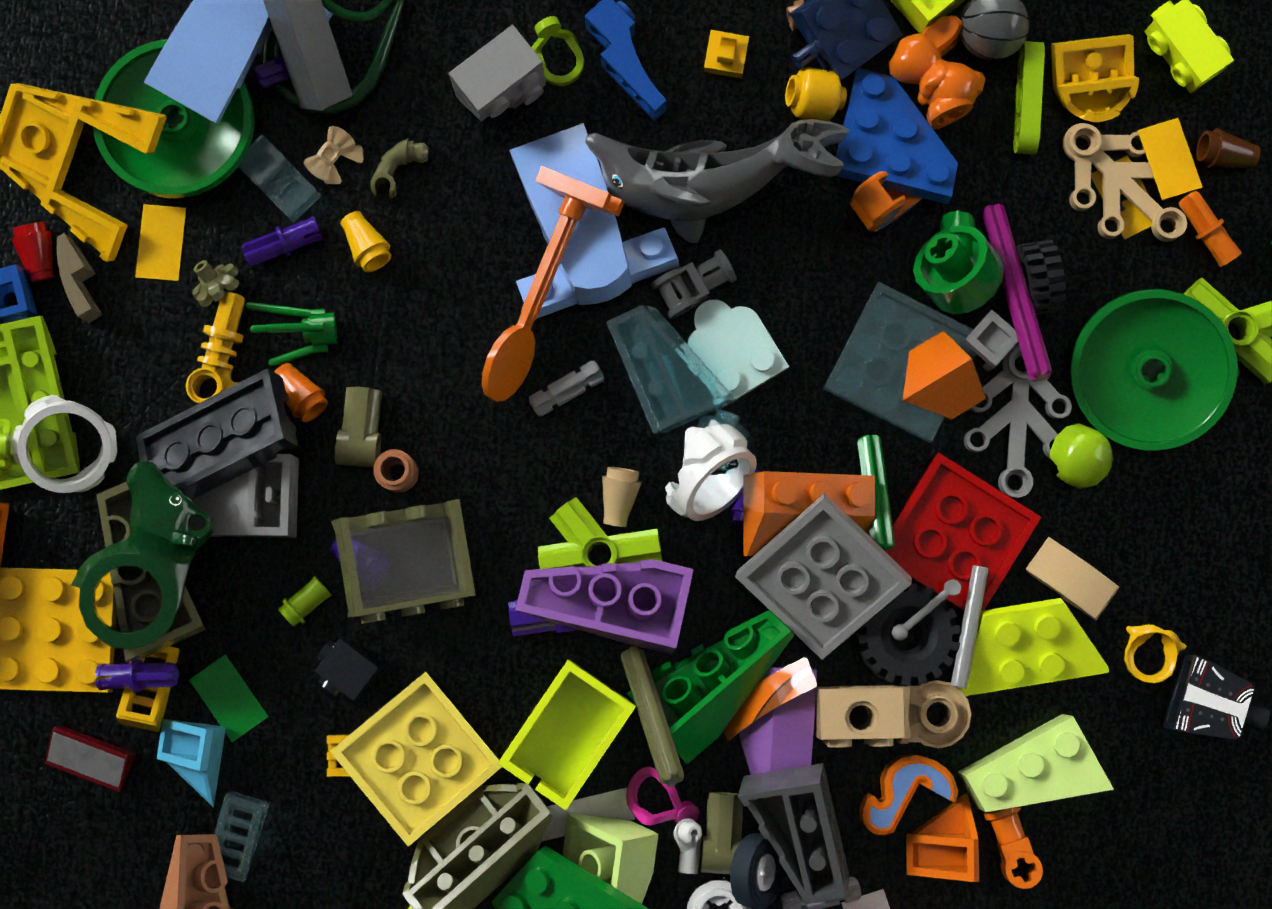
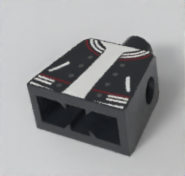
M1184 655L1162 728L1239 740L1244 726L1263 731L1269 721L1270 709L1251 703L1255 691L1254 684L1203 657Z

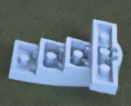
M193 0L165 43L144 83L219 124L236 89L241 88L256 54L261 53L272 25L263 0ZM324 8L329 22L333 14Z
M584 123L510 150L527 198L540 224L547 244H549L561 215L558 211L564 198L535 181L541 166L608 192L598 160L585 143L588 134ZM586 207L581 222L577 221L537 318L575 304L590 305L609 301L621 295L635 282L679 267L677 255L665 227L622 242L615 215ZM536 274L516 281L523 302H525Z

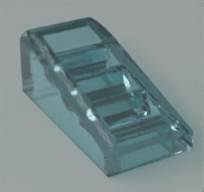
M233 791L225 795L215 834L218 837L221 854L241 860L239 868L224 864L227 878L245 882L270 803ZM234 809L253 814L252 820L248 821L233 816ZM229 825L248 829L247 837L228 831ZM225 839L245 845L243 852L224 847Z

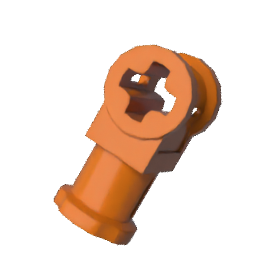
M1020 806L984 813L985 820L990 821L998 842L996 845L1001 857L1000 868L1004 878L1015 887L1021 889H1028L1037 885L1042 878L1043 868L1039 858L1033 853L1029 838L1025 836L1018 816V812L1021 810ZM1019 858L1031 866L1025 869L1026 876L1024 878L1016 873H1012V869L1018 867L1017 860Z

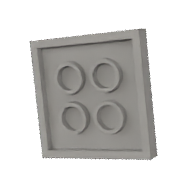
M825 493L740 567L735 576L821 659H824L912 583V577Z

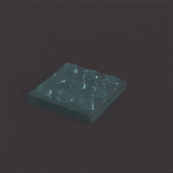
M877 282L823 389L930 443L933 441L945 416L902 401L909 351L940 332L945 331L973 360L976 353L963 342L973 329Z

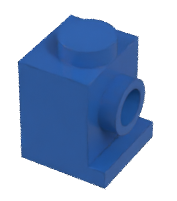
M17 264L0 268V324L38 315L29 282V275H27L24 268ZM16 295L18 305L9 307L10 298Z

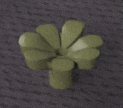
M203 260L194 267V272L199 276L200 283L194 288L193 295L202 307L209 306L213 300L215 302L221 300L225 296L224 289L232 291L239 285V281L234 278L239 270L233 264L226 266L222 264L213 269L207 261Z

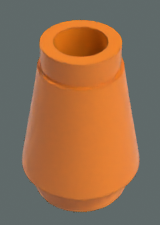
M285 363L274 371L283 377L285 390L289 394L290 399L286 404L293 417L300 418L303 422H309L326 409L328 401L325 398V391L294 368L291 363Z

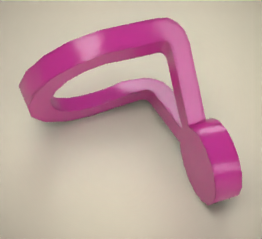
M644 767L633 775L627 786L626 800L629 809L642 824L655 825L672 819L677 824L682 819L687 818L693 819L695 822L699 817L698 807L691 801L681 802L675 786L667 787L666 784H662L667 790L675 809L653 815L640 807L637 793L641 783L648 777H655L659 782L660 780L656 769L653 767Z

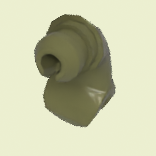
M408 138L386 152L381 157L382 161L379 163L371 179L373 195L377 197L378 187L386 183L390 185L389 197L391 199L394 198L398 190L393 179L397 166L401 164L407 165V162L412 163L413 161L418 163L428 161L429 147L425 143L409 141Z

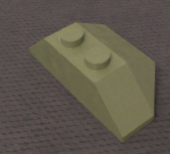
M530 784L480 785L418 840L410 866L408 883H405L403 889V896L412 909L475 908L538 851L552 820L553 813Z

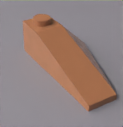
M217 834L176 836L159 909H234L229 908L225 886L228 880Z

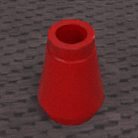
M45 222L30 223L13 228L15 237L11 240L27 275H29L30 282L55 278L53 273L52 233L47 231Z

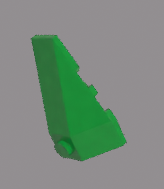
M770 610L727 631L723 640L707 648L701 644L691 649L692 656L674 665L668 661L651 672L677 754L686 764L691 762L720 736L794 637L792 631ZM630 690L626 694L635 703L632 692Z

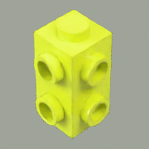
M1170 0L1150 15L1153 18V22L1144 31L1150 48L1157 55L1163 56L1171 67V74L1174 80L1180 86L1186 87L1190 94L1220 74L1234 61L1226 41L1214 34L1207 24V18L1202 9L1192 4L1190 0H1181L1175 5Z

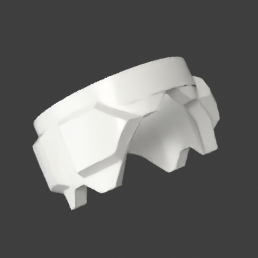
M57 395L45 396L28 406L25 410L24 415L26 418L23 425L16 426L12 436L13 458L21 465L26 475L40 487L58 493L84 492L97 486L105 478L108 464L114 462L117 455L116 430L113 425L103 421L101 416L88 407L74 401H66ZM57 413H72L84 417L96 427L102 439L98 458L76 476L66 479L48 478L43 475L34 465L28 451V436L33 427L45 417Z
M714 419L710 420L708 427L688 428L685 431L683 466L678 473L679 484L669 481L665 487L667 491V504L679 515L689 517L694 521L709 519L729 507L743 493V475L755 473L756 458L747 449L746 438L734 427L728 424H720ZM734 459L738 460V467L729 469L726 474L710 475L723 464Z

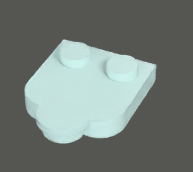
M708 300L697 308L694 316L696 330L689 337L687 353L720 409L789 368L759 316L752 309L743 306L731 309L720 300Z

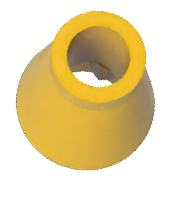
M360 211L349 213L341 220L340 224L345 231L356 266L362 267L365 272H372L389 262L392 256L389 252L390 244L364 218Z

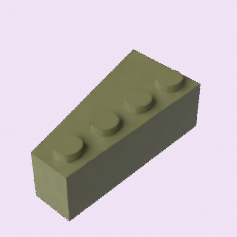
M124 482L96 495L105 547L126 540L130 536L132 494L127 486V482ZM123 566L112 570L110 576L121 631L134 632L146 628L156 619L161 609L162 593L158 582L149 572L139 567ZM186 585L181 608L173 625L164 636L154 643L137 649H123L127 663L130 664L131 661L136 659L141 660L206 630Z

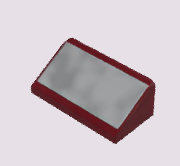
M60 725L54 726L51 732L45 764L121 792L136 753Z

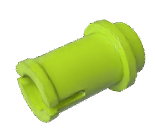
M314 576L309 583L289 600L284 598L282 600L283 605L278 610L295 627L299 622L304 624L306 622L304 618L332 595L320 580Z

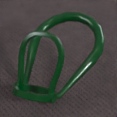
M321 0L323 7L343 20L357 23L374 20L393 2V0H382L370 11L352 12L337 5L332 0ZM394 0L396 1L369 68L363 80L351 90L353 96L320 111L300 108L294 88L287 80L272 87L288 104L310 114H337L358 106L376 89L386 68L404 0ZM272 27L264 43L263 63L279 58V45Z

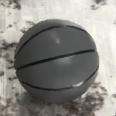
M970 0L960 15L963 27L959 35L964 47L974 56L986 61H999L1013 55L1023 46L1028 35L1030 23L1026 7L1020 0Z

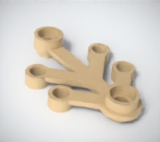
M1079 123L1069 128L1063 138L1065 154L1075 161V190L1071 193L1069 202L1073 209L1080 212L1088 210L1095 203L1096 193L1091 188L1092 164L1103 174V218L1099 221L1097 227L1102 237L1113 239L1124 229V220L1120 216V192L1152 222V232L1159 240L1170 242L1185 232L1187 219L1184 213L1174 207L1163 209L1133 180L1154 179L1149 162H1114L1104 152L1125 151L1134 158L1143 156L1145 154L1144 148L1143 150H1136L1131 144L1132 139L1141 140L1138 131L1133 132L1131 135H1101L1096 127L1087 123ZM1076 139H1085L1088 143V149H1079L1076 146ZM1077 193H1085L1089 198V203L1085 205L1079 203ZM1106 220H1112L1116 223V232H1110L1105 228ZM1162 220H1167L1172 224V232L1167 233L1162 230Z

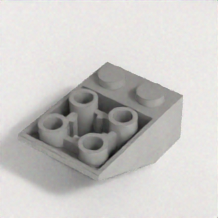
M277 454V458L192 499L191 501L200 510L208 513L213 518L214 531L211 537L296 538L299 458L291 454Z

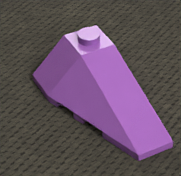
M770 667L761 681L785 667ZM811 669L816 680L817 670ZM816 687L780 705L739 732L750 775L811 765Z

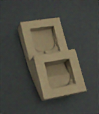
M63 233L57 237V260L60 277L76 315L90 323L103 315L83 284V281L96 273L76 241Z

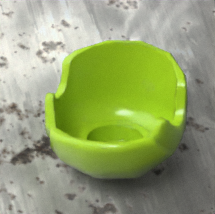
M1080 423L1065 427L1055 437L1049 454L1050 459L1057 465L1059 470L1057 477L1077 489L1097 485L1108 475L1112 468L1113 454L1108 439L1099 431Z

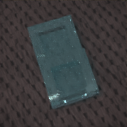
M263 135L250 145L246 156L238 166L293 223L321 197V194Z

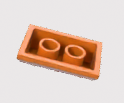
M770 471L743 475V556L753 557L824 493L864 532L868 533L875 518V476Z

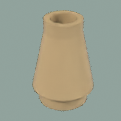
M619 467L607 468L606 476H602L604 524L627 527L629 514L642 483L638 481L639 471Z

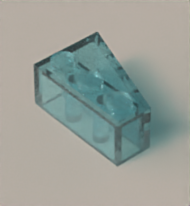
M641 305L606 322L653 433H667L737 401L655 307Z

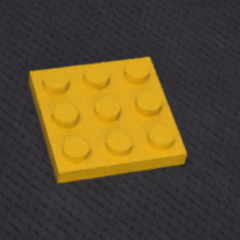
M0 567V689L112 692V689L99 690L95 683V680H105V678L111 676H95V671L99 664H114L115 648L100 643L101 640L85 625L79 609L80 588L71 585L78 570ZM109 572L102 578L96 590L95 605L103 621L108 626L116 629L117 606Z

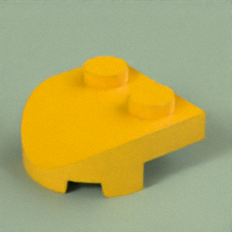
M1126 34L1051 43L1053 89L1059 102L1070 113L1090 122L1107 121L1120 115V111L1128 104L1130 99L1136 96L1139 77L1134 76V37L1132 35Z

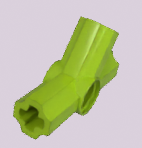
M1203 278L1198 279L1184 294L1208 307L1222 321L1227 330L1230 322L1235 324L1239 330L1238 340L1232 336L1231 338L1235 346L1237 360L1264 384L1272 382V339L1270 338L1272 337V300L1244 310H1238Z
M577 497L565 503L549 518L567 542L538 547L540 569L596 566L590 561V552L597 545H606L610 548L611 558L607 563L623 564L643 560L662 561L658 529L607 536Z

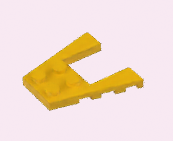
M10 84L0 114V169L24 190L29 189L41 200V205L51 214H57L71 226L70 231L82 242H89L101 253L100 258L106 262L114 261L128 225L61 190L84 123L107 133L145 154L154 153L167 116L30 85Z

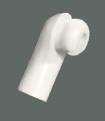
M682 819L677 823L673 832L680 849L678 872L698 874L702 829L693 819Z

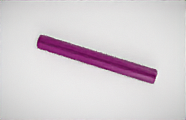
M999 203L988 205L984 208L983 219L990 244L1001 257L1004 266L1002 286L1028 377L1033 382L1050 378L1052 368L1005 207Z

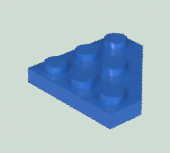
M857 68L853 74L843 126L850 129L845 139L839 143L836 158L841 160L844 166L836 176L863 183L874 174L886 171L889 175L882 184L883 188L948 204L953 194L958 162L894 77Z

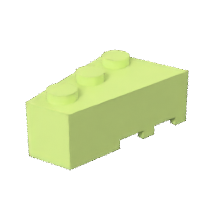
M1064 714L957 772L975 806L984 812L1114 790L1075 718Z

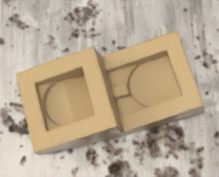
M1050 537L1047 538L1025 569L1029 575L1060 594L1063 600L1094 620L1098 619L1119 589V586Z

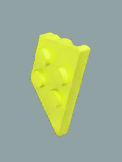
M1061 598L981 611L967 689H959H961L965 696L1109 673V667Z

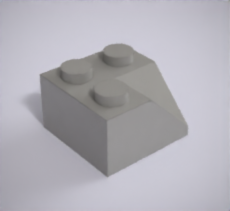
M513 24L448 73L456 97L480 121H483L488 116L495 118L507 108H517L523 102L525 105L531 104L544 92L543 87L546 86L542 60Z

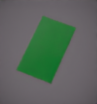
M226 654L189 680L220 726L226 727L225 733L231 742H234L269 717Z

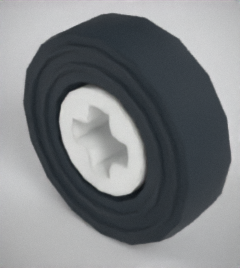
M761 833L746 835L740 841L731 864L730 884L732 895L737 903L751 909H764L771 905L781 888L784 868L779 862L780 857L768 838L765 839Z

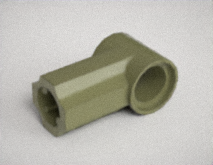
M346 387L342 429L338 431L335 445L336 465L374 468L375 461L381 452V434L378 433L382 399L381 390L367 387Z
M709 792L706 836L703 835L701 873L730 875L734 853L743 839L741 838L743 803L737 793Z

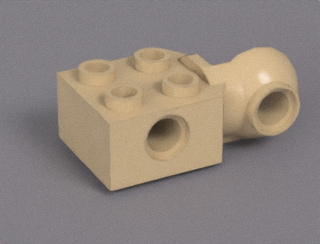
M939 680L915 686L816 687L813 736L823 740V745H827V747H852V739H864V744H869L872 747L894 746V738H896L900 744L920 742L928 747L943 748L952 746L963 738L970 725L971 709L969 701L961 689L951 686L950 682ZM939 702L945 709V718L941 723L932 725L927 720V709L931 704ZM861 705L865 712L864 720L858 726L853 727L849 720L850 712L856 706Z

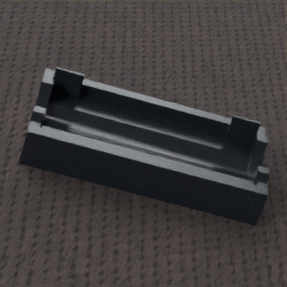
M267 368L138 434L136 441L140 462L146 461L156 464L168 481L192 500L277 458L276 453L278 451L297 448L298 442L295 434L297 429L288 418L284 409V403L290 399L289 394L285 390L283 377Z

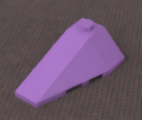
M643 560L635 563H607L599 566H571L525 570L515 612L629 645L672 654L677 647L694 569L658 560Z

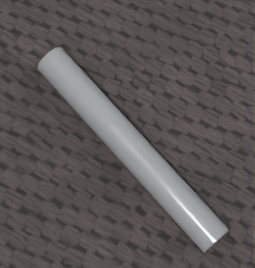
M972 566L961 634L958 642L960 645L956 653L951 686L967 689L989 571V568L982 566Z

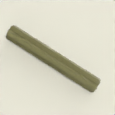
M630 646L628 650L623 651L621 654L623 667L659 780L662 784H666L667 787H673L676 783L683 781L684 772L645 653L642 649H638L637 646Z

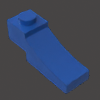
M601 0L585 15L586 29L606 49L600 54L601 67L656 121L666 111L667 100L649 79L635 52L631 39L635 35V22L633 21L635 16L622 1L616 3L614 0Z

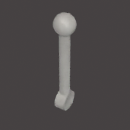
M954 579L947 581L944 584V590L903 625L897 624L893 627V637L899 641L904 640L908 635V631L949 596L959 594L961 584Z

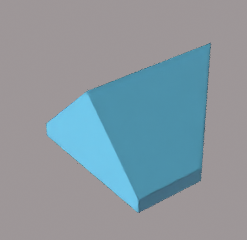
M163 719L157 759L167 762L214 808L226 727Z

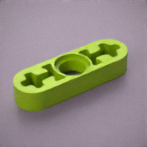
M1025 41L1019 50L1013 139L1014 153L1035 155L1039 147L1045 57L1043 42Z

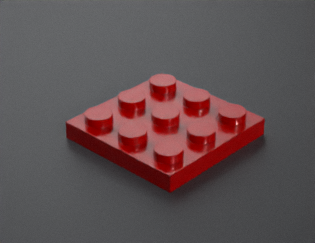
M937 453L893 522L895 546L885 552L912 577V580L922 586L934 589L933 592L937 595L944 590V584L947 581L957 580L961 584L960 593L956 596H949L946 600L963 612L965 610L972 566L989 568L981 609L983 611L1040 521L1041 516L947 457Z

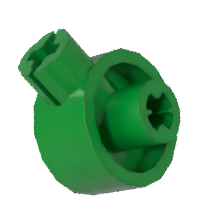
M953 211L943 216L940 221V232L934 234L923 244L916 256L913 271L918 285L941 311L961 314L971 312L983 306L995 295L1002 283L1004 266L999 254L986 237L976 228V220L973 218V215L968 212Z

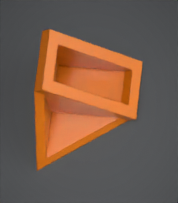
M945 331L940 332L909 351L902 401L952 420L986 399L972 358Z
M968 793L962 795L956 800V803H951L912 833L906 834L907 875L979 882V842Z

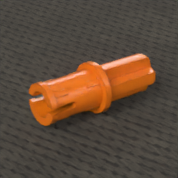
M1191 192L1180 200L1179 207L1198 233L1195 236L1196 239H1202L1219 267L1228 264L1242 254L1223 227L1224 220L1216 218L1199 192Z

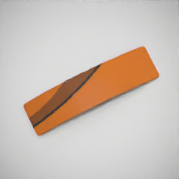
M803 658L760 681L724 729L726 739L728 741L731 740L740 731L765 714L815 688L817 683L808 659Z

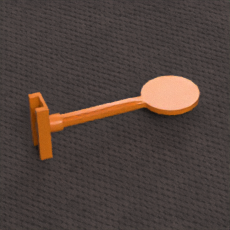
M543 166L540 167L535 181L564 198L558 211L561 215L522 306L518 323L506 329L499 336L486 358L482 371V388L484 395L496 402L505 401L514 395L523 384L530 370L535 352V339L531 331L532 325L540 313L577 221L581 222L586 207L619 216L625 203L624 200L614 197L606 191Z

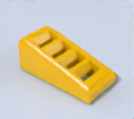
M169 646L148 657L176 664L180 650L179 648ZM171 687L143 688L145 691L156 693L155 699L137 696V692H133L130 688H124L116 719L122 725L159 732ZM133 705L152 709L150 716L132 712Z

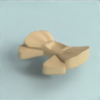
M331 126L328 129L327 142L322 145L316 155L306 158L304 165L312 175L324 180L326 184H341L342 180L334 163L340 155L362 163L364 160L363 148L360 145L355 146V141L345 130Z

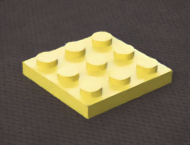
M427 672L423 673L330 751L408 847L502 768L498 764V758Z

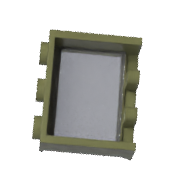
M460 499L389 512H376L358 517H344L331 521L336 534L349 612L347 614L348 617L360 616L361 624L386 620L385 612L400 609L401 617L425 613L424 605L439 602L440 610L464 606V597L476 595Z

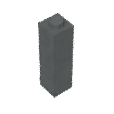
M263 0L300 108L321 111L353 96L322 1Z

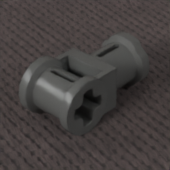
M719 249L714 252V257L696 267L691 262L684 267L673 269L652 282L651 286L654 290H659L670 310L667 313L669 318L675 319L709 298L710 290L726 281L733 283L737 280V277L726 255Z

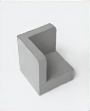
M991 310L981 319L979 324L963 342L986 362L982 367L989 372L1018 342L1015 329Z

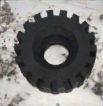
M911 583L909 587L854 632L857 638V643H855L856 650L860 652L863 658L861 661L873 671L874 675L894 684L921 685L928 683V680L932 678H938L943 674L942 670L945 667L951 666L954 661L952 659L954 651H958L960 645L957 642V634L961 633L960 625H956L954 619L957 615L953 608L950 609L948 607L946 599L917 623L921 629L922 636L915 648L901 650L891 640V628L894 623L903 618L910 619L937 596L933 592L934 589Z

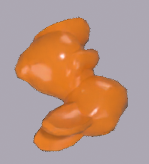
M952 15L940 17L926 27L923 33L912 34L900 40L894 55L889 61V70L892 77L901 83L920 86L917 99L921 105H929L927 122L933 130L945 127L968 114L972 110L976 98L982 93L985 83V77L982 72L973 70L961 63L942 60V56L951 51L958 43L959 33L963 27V21L957 16Z

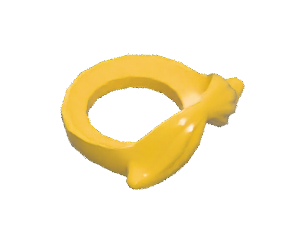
M1149 624L1134 627L1127 626L1126 630L1130 634V638L1125 649L1124 661L1129 672L1140 681L1148 683L1162 682L1170 677L1176 667L1179 651L1187 647L1180 641L1177 634ZM1154 633H1159L1162 635L1161 642L1164 645L1165 663L1162 670L1157 674L1145 675L1135 666L1134 653Z

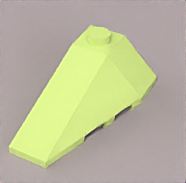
M571 813L567 814L563 856L642 904L654 872L658 833L631 820Z

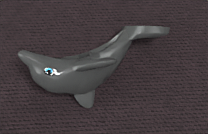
M815 119L799 120L791 123L781 135L755 147L723 152L727 147L725 143L715 140L693 141L675 146L667 151L631 146L598 133L589 134L586 137L585 143L600 161L607 189L615 197L624 200V205L644 214L669 219L679 236L688 242L698 243L704 231L707 218L742 203L763 188L786 166L818 176L833 177L838 175L844 164L824 147L842 142L850 129L829 121Z

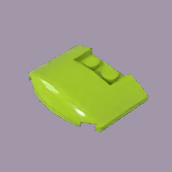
M43 316L0 324V418H6L11 421L10 454L12 457V467L8 470L0 469V490L34 483L26 475L21 465L14 460L12 451V436L15 427L23 425L26 418L24 415L25 410L32 402L45 396L57 395L65 400L54 357L57 353ZM68 413L52 414L40 420L28 436V451L34 465L48 478L79 473L80 464L76 432H72Z

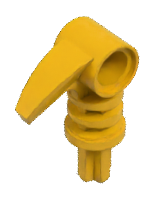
M225 292V296L219 302L213 326L204 325L203 333L209 336L210 339L208 343L201 344V348L206 350L205 356H198L197 361L202 363V368L193 371L186 381L188 396L198 404L208 399L202 398L200 394V387L204 381L215 379L217 389L212 396L238 384L231 379L233 366L228 364L229 357H236L237 352L232 350L233 344L242 343L244 338L243 335L236 333L245 302L244 297L239 294Z

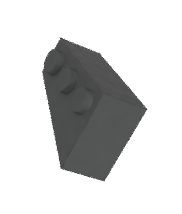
M824 763L743 776L738 797L744 807L748 806L759 824L758 829L765 839L768 838L780 857V864L804 902L810 904L847 898L850 875Z

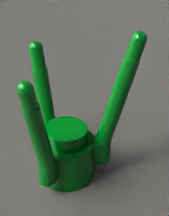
M247 302L245 304L248 310L305 318L302 319V323L252 325L250 327L253 333L303 332L304 342H312L310 346L270 359L268 362L270 366L287 363L314 353L328 352V345L337 344L335 313H326L325 309L310 310Z

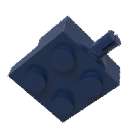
M807 0L790 13L807 42L805 47L791 55L792 61H797L794 63L795 66L801 70L816 58L822 69L834 71L840 77V80L844 79L903 35L883 0Z

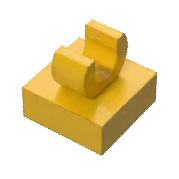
M711 30L703 72L742 79L749 36Z

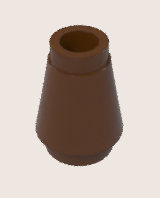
M1216 128L1213 131L1206 130L1202 133L1196 148V158L1199 162H1204V165L1209 168L1253 169L1260 158V147Z

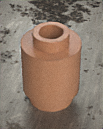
M392 449L383 452L376 459L374 464L375 479L387 490L402 493L411 489L417 482L418 466L405 452ZM396 466H403L405 468L403 476L398 480H394L392 470Z

